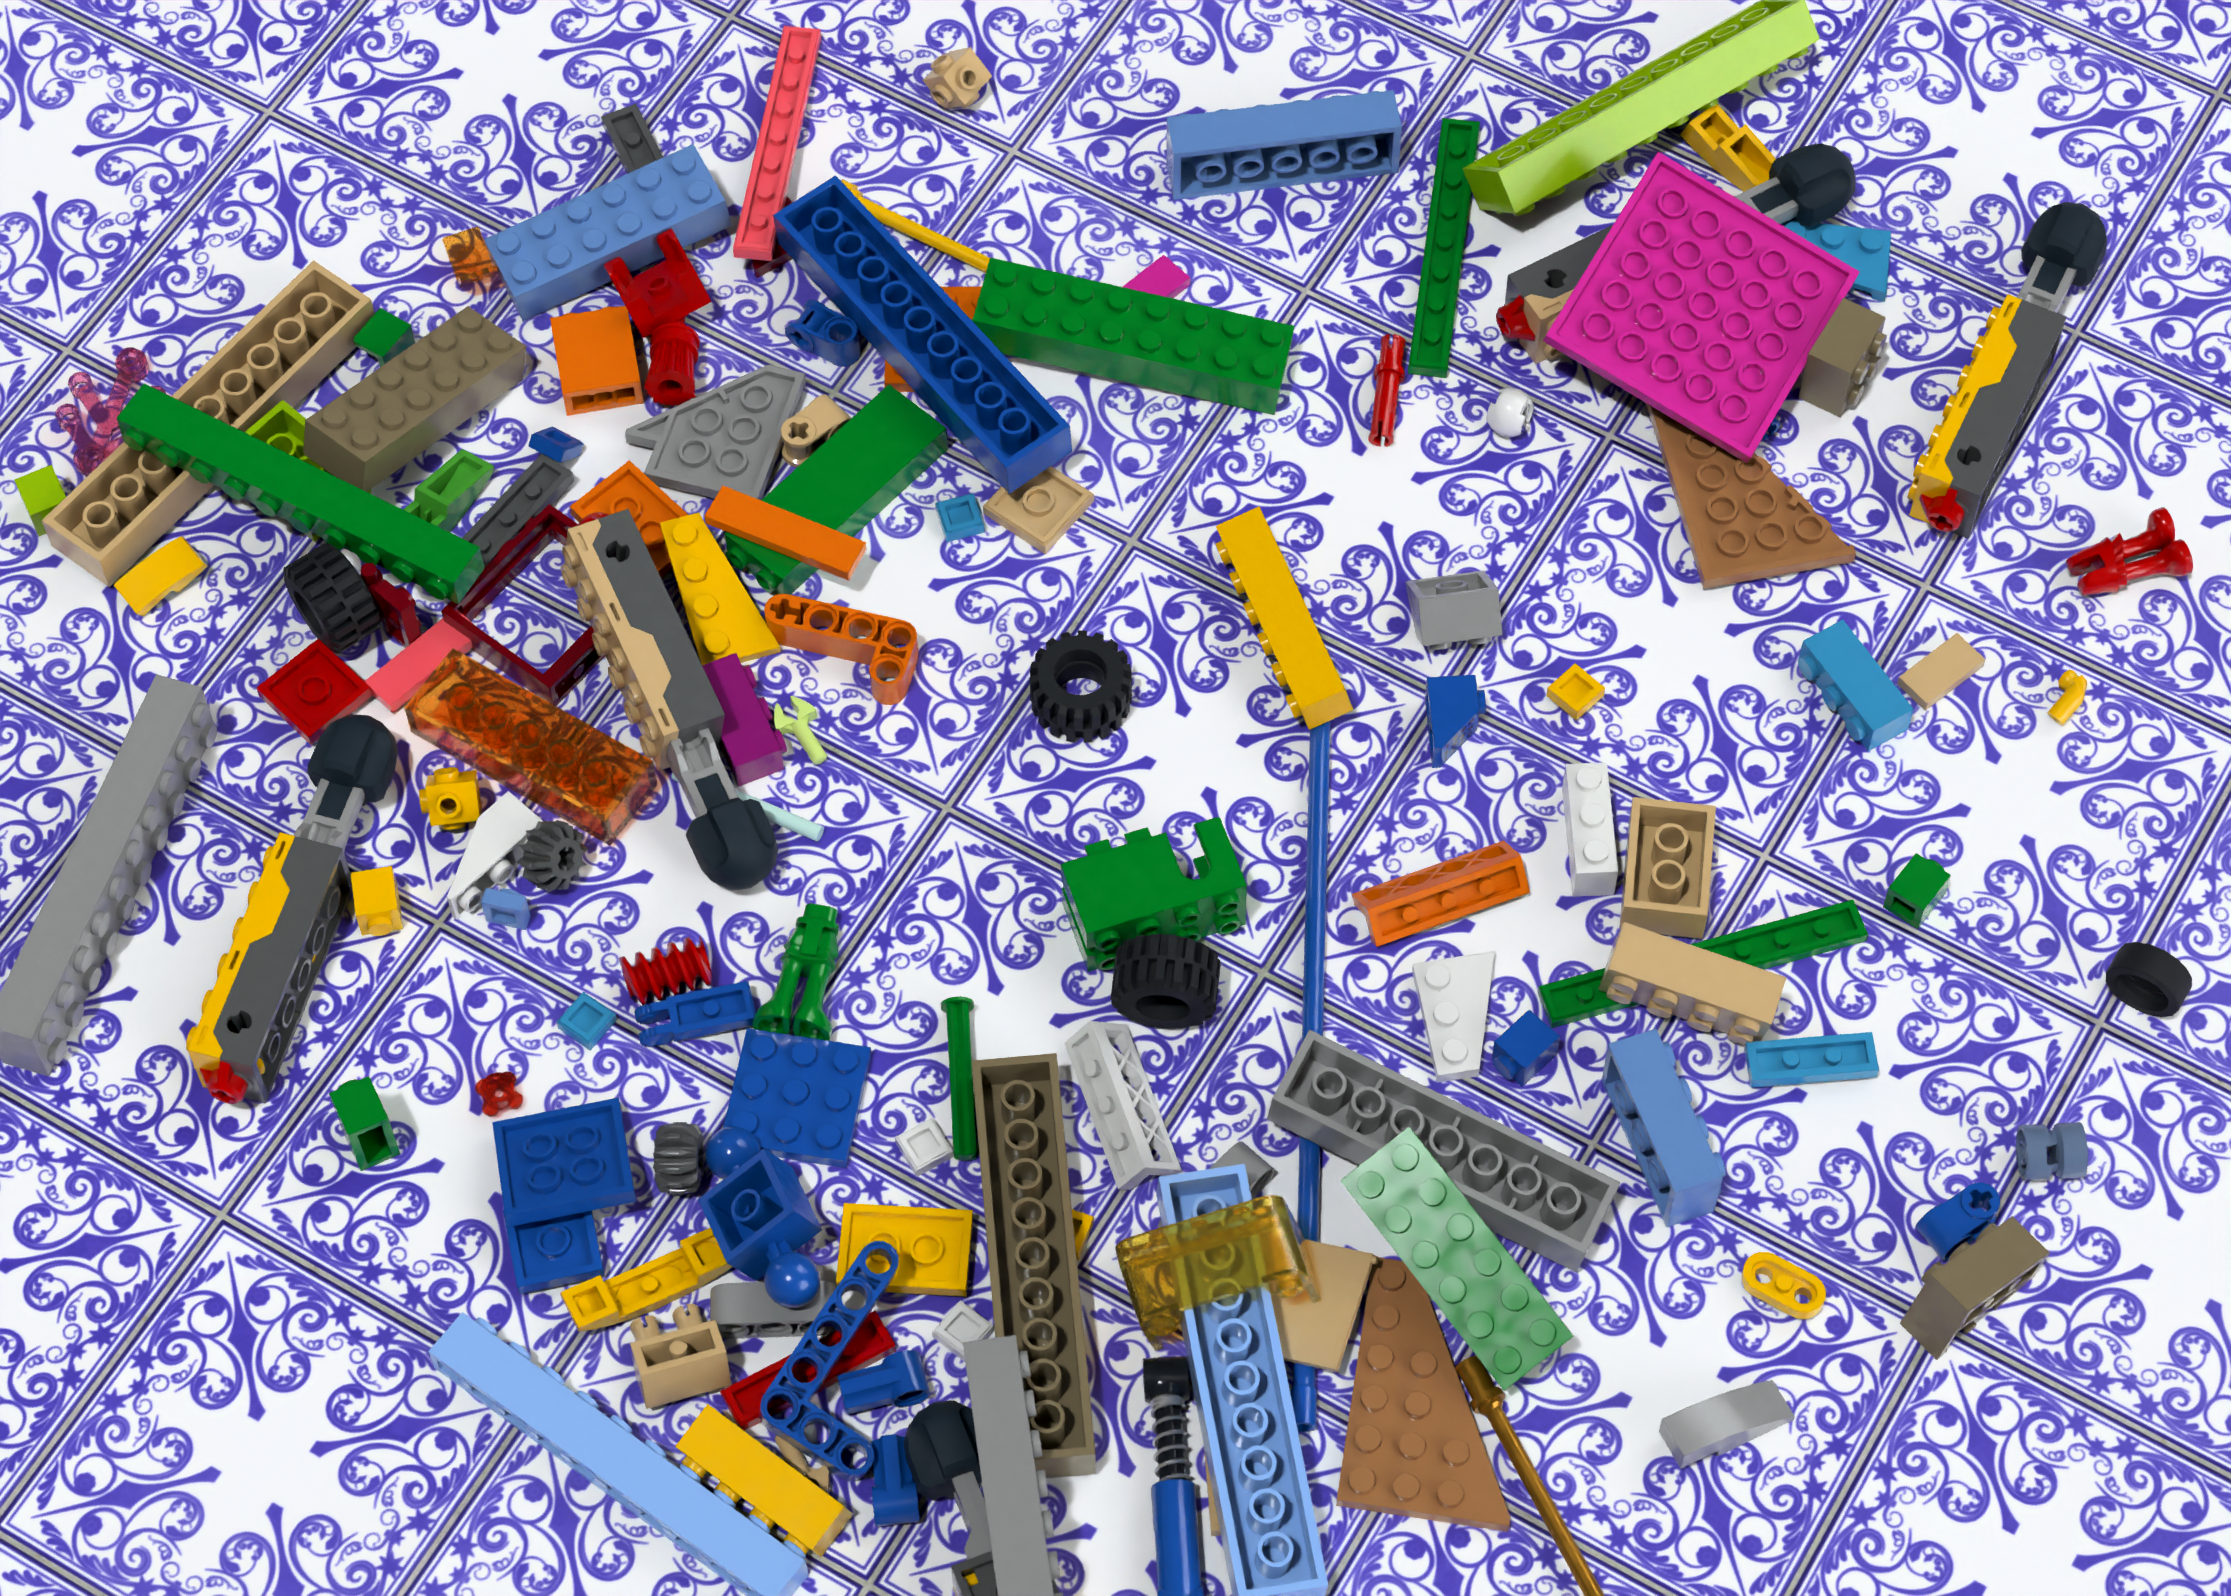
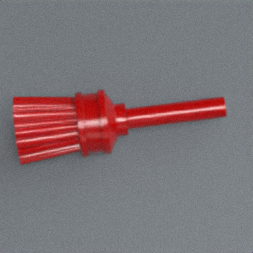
M686 316L673 323L658 326L651 335L649 352L651 364L644 388L647 390V394L653 398L654 403L660 402L661 405L670 404L674 406L676 404L678 406L696 397L694 366L698 361L700 339L696 331L685 324Z

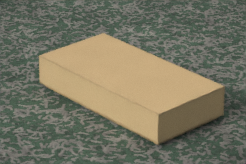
M1956 633L1899 676L1897 685L1926 711L1981 669L1986 659L1962 636Z

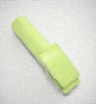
M790 696L791 706L797 713L798 720H794L792 717H786L779 704L776 703L774 710L775 729H779L782 736L786 733L794 734L813 764L823 763L827 758V754L808 726L810 721L817 719L816 709L808 702Z

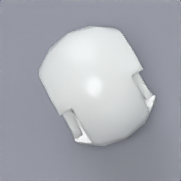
M1507 387L1499 389V397L1496 404L1490 403L1486 420L1492 430L1501 436H1519L1522 434L1521 428L1524 421L1529 422L1531 419L1534 404L1528 394L1518 388Z

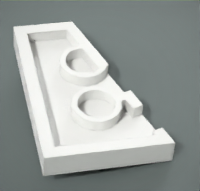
M1495 951L1413 963L1412 973L1437 1083L1479 1076Z

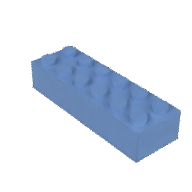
M1394 90L1371 91L1365 94L1335 95L1323 99L1295 100L1290 103L1273 105L1260 104L1248 108L1220 109L1215 112L1186 113L1167 117L1166 164L1173 200L1398 173L1402 125Z
M692 144L484 239L498 276L522 321H525L612 281L603 264L616 257L623 259L629 272L665 257L656 241V237L671 228L682 248L726 229L732 226L726 201L695 145Z

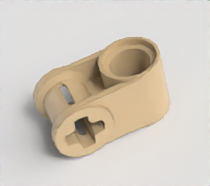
M824 394L816 397L807 407L782 424L781 437L784 441L782 457L784 461L790 466L798 467L852 417L828 395Z

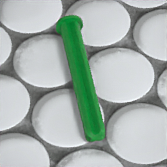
M957 996L943 1000L940 1005L941 1010L947 1016L953 1153L956 1160L969 1161L977 1156L969 1012L974 1009V1001L968 997Z

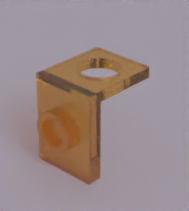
M478 226L443 237L442 241L459 288L496 276L498 272L497 266L492 265Z

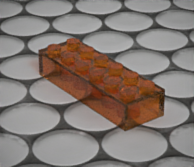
M454 648L451 649L404 707L411 733L611 846L657 786L653 760Z

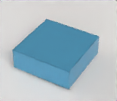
M973 493L935 503L946 542L985 533L984 523Z
M582 992L556 1023L559 1030L591 1051L617 1021L614 1012L585 992Z

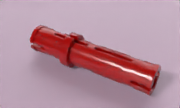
M1386 334L1381 338L1379 364L1374 367L1373 376L1377 382L1368 440L1371 444L1381 447L1382 436L1385 437V447L1392 445L1394 441L1393 433L1399 384L1404 381L1405 375L1402 360L1406 340L1397 334H1393L1392 345L1389 344L1390 334Z

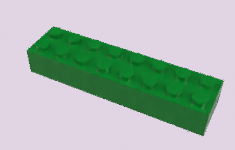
M991 257L972 320L990 341L1006 355L1275 415L1295 328L1293 325Z

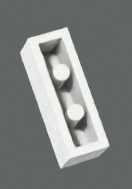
M1607 763L1566 764L1562 794L1573 897L1614 895L1618 876V864Z

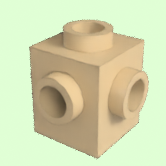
M967 47L939 56L931 64L932 71L923 81L930 89V94L934 101L943 106L944 109L959 106L966 108L979 98L980 94L978 91L992 75L972 48Z

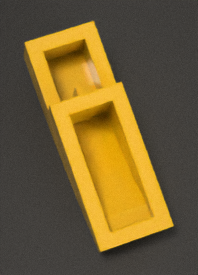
M1718 104L1706 109L1694 118L1680 134L1711 167L1745 192L1769 180V171L1776 158L1746 124L1739 129Z

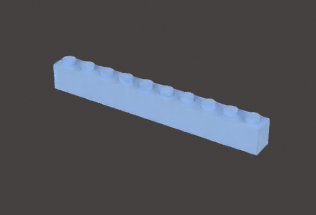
M462 1312L428 1351L436 1370L745 1596H793L809 1576L806 1560H804L806 1556L794 1543L789 1540H785L783 1543L779 1542L769 1534L771 1532L770 1528L758 1517L751 1514L746 1518L735 1510V1503L725 1493L717 1489L713 1493L700 1484V1477L689 1467L681 1464L677 1468L665 1459L667 1457L666 1453L657 1444L648 1439L643 1443L631 1434L633 1430L624 1420L616 1415L608 1418L597 1410L599 1408L598 1404L588 1394L581 1390H578L575 1394L564 1386V1379L555 1370L548 1366H544L543 1369L539 1368L530 1361V1354L519 1344L511 1341L508 1345L499 1339L495 1328L486 1320L478 1317L474 1321Z

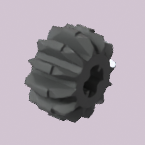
M559 820L538 821L536 829L526 830L528 841L525 844L518 845L524 851L523 856L517 862L524 868L522 877L526 878L529 882H533V885H536L537 888L550 891V889H568L570 881L580 880L578 870L580 867L587 865L582 860V855L589 849L581 843L583 839L582 833L578 832L577 829H573V826L567 822Z
M673 1122L660 1126L656 1132L653 1153V1169L655 1170V1182L661 1193H671V1195H685V1193L698 1191L702 1185L705 1164V1148L703 1147V1136L697 1124H687V1122Z

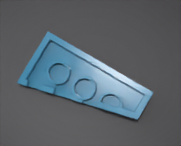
M1788 220L1781 224L1860 271L1849 290L1850 292H1853L1854 288L1871 293L1872 299L1885 302L1891 231L1818 223L1809 228L1800 225L1797 220Z

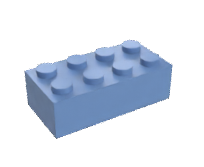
M1653 1029L1608 1044L1601 1082L1667 1228L1713 1213L1718 1195L1721 1194V1183L1726 1175V1170L1718 1152L1712 1153L1707 1142L1709 1133L1704 1118L1700 1114L1695 1115L1690 1104L1692 1102V1094L1685 1078L1679 1079L1673 1067L1675 1066V1056L1670 1044L1667 1041L1662 1042L1657 1029Z

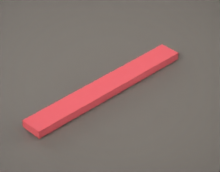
M783 27L734 241L733 255L735 258L772 261L777 240L773 215L784 208L820 47L821 29Z

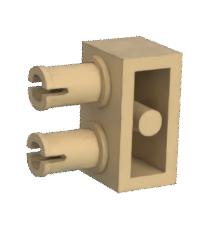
M687 1304L689 1316H686L683 1305L674 1310L672 1317L678 1329L676 1331L661 1334L658 1321L653 1315L645 1316L647 1324L645 1328L640 1317L633 1320L630 1324V1330L636 1341L630 1343L635 1376L646 1409L731 1386L727 1352L716 1320L703 1323L700 1309L696 1304Z

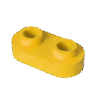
M1770 1252L1755 1253L1744 1264L1741 1280L1745 1290L1752 1296L1797 1319H1809L1821 1311L1826 1298V1290L1822 1281L1815 1275ZM1764 1274L1769 1277L1770 1282L1761 1283L1755 1276ZM1805 1295L1809 1302L1801 1304L1796 1301L1795 1296Z

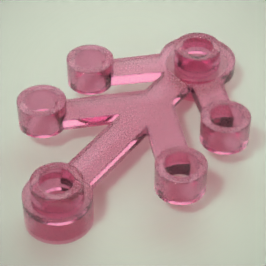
M134 347L124 348L116 357L115 365L118 375L105 408L94 392V385L89 374L77 372L71 375L68 380L71 394L75 398L80 399L97 426L92 440L81 426L82 419L75 405L63 404L55 412L59 427L68 432L78 448L74 453L75 467L86 477L124 442L122 436L110 441L113 432L120 429L116 418L123 410L132 383L143 380L149 373V364L145 354ZM80 383H87L82 388H76ZM151 386L166 394L165 390L162 387ZM66 415H74L69 420H63Z

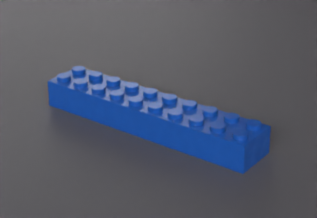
M836 175L773 215L777 241L839 310L846 317H850L855 321L857 329L1009 494L1072 452L1070 425Z

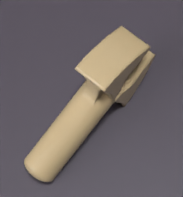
M776 1435L775 1442L787 1464L829 1494L830 1476L828 1468L824 1465L818 1469L809 1467L801 1451Z

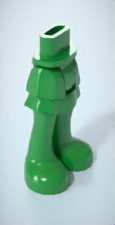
M810 903L805 906L803 916L796 919V927L784 944L786 951L780 958L782 969L777 986L771 999L758 1008L752 1023L754 1029L782 1034L789 1033L794 996L799 978L802 976L808 979L794 1019L795 1036L830 1041L832 1023L823 1011V1000L829 977L835 971L834 960L839 956L836 937L839 926L835 923L838 911L835 908Z

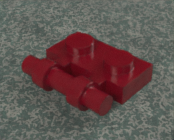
M365 563L360 569V577L375 601L384 630L406 648L421 636L420 627L422 624L416 616L414 609L416 602L405 588L399 587L397 589L384 579L383 574L376 568L375 564Z

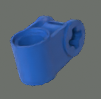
M809 299L803 305L804 312L796 322L789 323L785 328L787 338L796 347L809 351L831 362L833 365L847 367L858 361L861 356L859 334L855 321L850 317L843 316L827 308L824 304L814 299Z
M1983 1182L1973 1183L1945 1203H1941L1928 1211L1917 1222L1915 1227L1943 1261H1947L1960 1245L1965 1242L1972 1243L1988 1225L1995 1223L1996 1213L2000 1206V1196L1996 1189L1989 1184Z

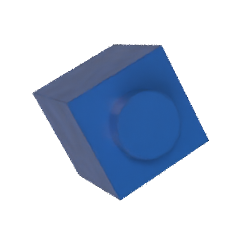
M1528 1010L1494 1041L1493 1064L1504 1078L1514 1079L1523 1087L1557 1055L1560 1036L1531 1010Z

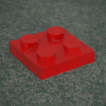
M319 639L256 687L259 697L310 745L319 740L331 723L351 714L373 696L371 687Z

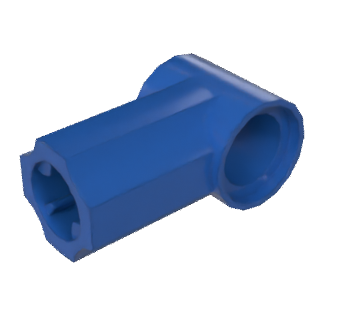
M915 1350L899 1351L887 1356L880 1365L837 1375L847 1415L891 1403L896 1407H909L925 1401L930 1396L921 1356Z
M897 1434L883 1435L871 1441V1446L874 1450L873 1471L875 1486H872V1501L875 1527L920 1522L917 1487L915 1482H913L905 1456L903 1444L905 1437Z

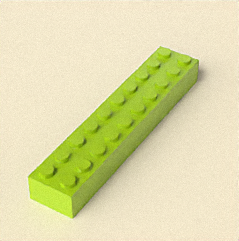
M1759 0L1462 168L1479 209L1495 211L1496 214L1513 213L1514 216L1528 213L1535 208L1534 203L1543 197L1551 198L1563 193L1566 190L1565 185L1571 181H1579L1591 177L1597 172L1596 167L1605 162H1616L1624 158L1628 154L1627 149L1636 144L1641 146L1658 138L1657 132L1666 127L1674 128L1688 121L1687 115L1696 110L1703 111L1719 103L1718 98L1726 93L1739 92L1748 87V80L1755 76L1761 77L1775 72L1779 68L1778 63L1783 60L1795 59L1806 54L1809 51L1808 46L1817 42L1820 38L1805 0Z

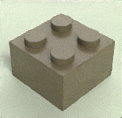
M1843 297L1808 353L1798 398L1840 418L1848 405L1854 407L1863 392V380L1865 377L1872 379L1880 365L1882 358L1878 355L1887 339V335L1882 333L1886 317Z

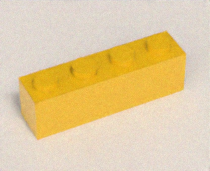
M709 1404L705 1406L675 1446L686 1455L681 1462L682 1464L689 1467L701 1478L709 1472L720 1481L715 1489L725 1493L735 1504L742 1497L754 1506L749 1515L752 1514L758 1517L770 1530L775 1523L788 1532L784 1541L789 1540L794 1543L805 1555L809 1550H812L822 1557L853 1516V1513Z

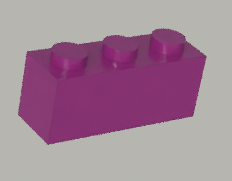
M736 653L702 665L725 713L720 748L738 787L784 770L782 754L787 752V747L780 730L772 731L768 721L772 720V715L765 698L757 699L753 690L757 688V683L749 665L743 667Z

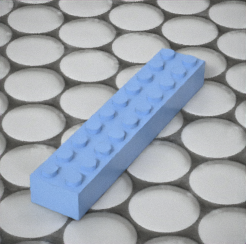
M1245 1164L1160 1176L1156 1196L1232 1596H1325L1328 1589V1581Z

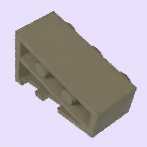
M2013 1216L1999 1226L1991 1223L1978 1235L1973 1245H1970L1968 1242L1963 1243L1951 1254L1948 1259L1949 1262L1944 1265L1940 1261L1936 1262L1922 1276L1921 1280L1925 1284L1900 1324L1936 1360L1947 1352V1347L1958 1331L1961 1330L1965 1335L1971 1332L1977 1325L1973 1320L1991 1307L1994 1310L1999 1308L2036 1275L2050 1252Z

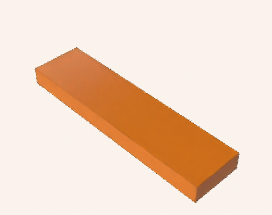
M722 485L704 515L705 523L848 581L867 550L866 542L724 485Z

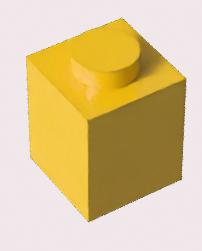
M392 866L350 873L355 914L362 936L369 934L383 936L391 933L393 930L403 929L398 885Z

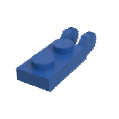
M744 981L669 996L664 1001L637 1007L634 1014L637 1023L639 1022L640 1024L661 1022L670 1016L671 1023L653 1028L650 1027L639 1033L642 1046L655 1047L656 1045L668 1044L673 1039L674 1041H680L753 1026L755 1009L749 982Z

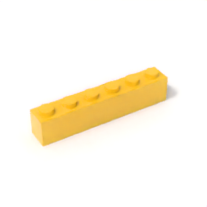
M1260 506L1216 525L1222 541L1215 543V546L1224 566L1231 562L1235 571L1229 573V576L1238 596L1246 593L1249 599L1248 602L1243 603V607L1251 625L1260 623L1263 632L1256 635L1266 657L1274 653L1277 663L1272 664L1271 668L1280 688L1288 684L1292 692L1285 696L1294 718L1303 716L1310 730L1352 711L1353 707L1344 685Z

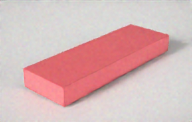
M456 610V611H455V612H457L458 614H460L462 617H464L465 619H467L459 610ZM442 618L364 682L371 687L373 696L393 713L473 648L472 642L469 638L444 622Z

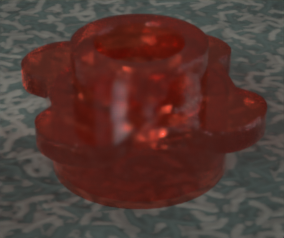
M507 1071L492 1073L485 1079L477 1082L475 1090L478 1095L482 1096L484 1102L482 1111L486 1116L495 1117L499 1111L508 1108L516 1110L521 1107L523 1097L516 1091L515 1083L517 1080L513 1073ZM498 1091L503 1092L501 1097H496L495 1094Z

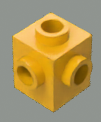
M447 767L437 769L433 772L434 775L427 776L425 789H419L421 812L422 814L429 813L431 826L441 825L442 829L451 830L464 827L466 822L477 821L482 813L477 770L459 772L458 768Z

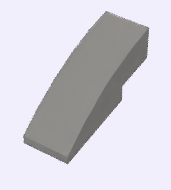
M1769 1380L1719 1394L1662 1418L1659 1433L1681 1469L1713 1453L1718 1457L1793 1421L1795 1416L1774 1381Z

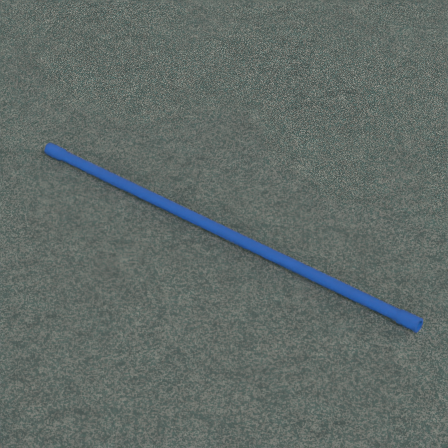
M1330 721L1310 729L1302 1042L1309 1030L1323 1036ZM1300 1135L1297 1238L1318 1242L1320 1145ZM1293 1363V1387L1290 1395L1298 1432H1311L1316 1429L1317 1391L1315 1388V1367Z

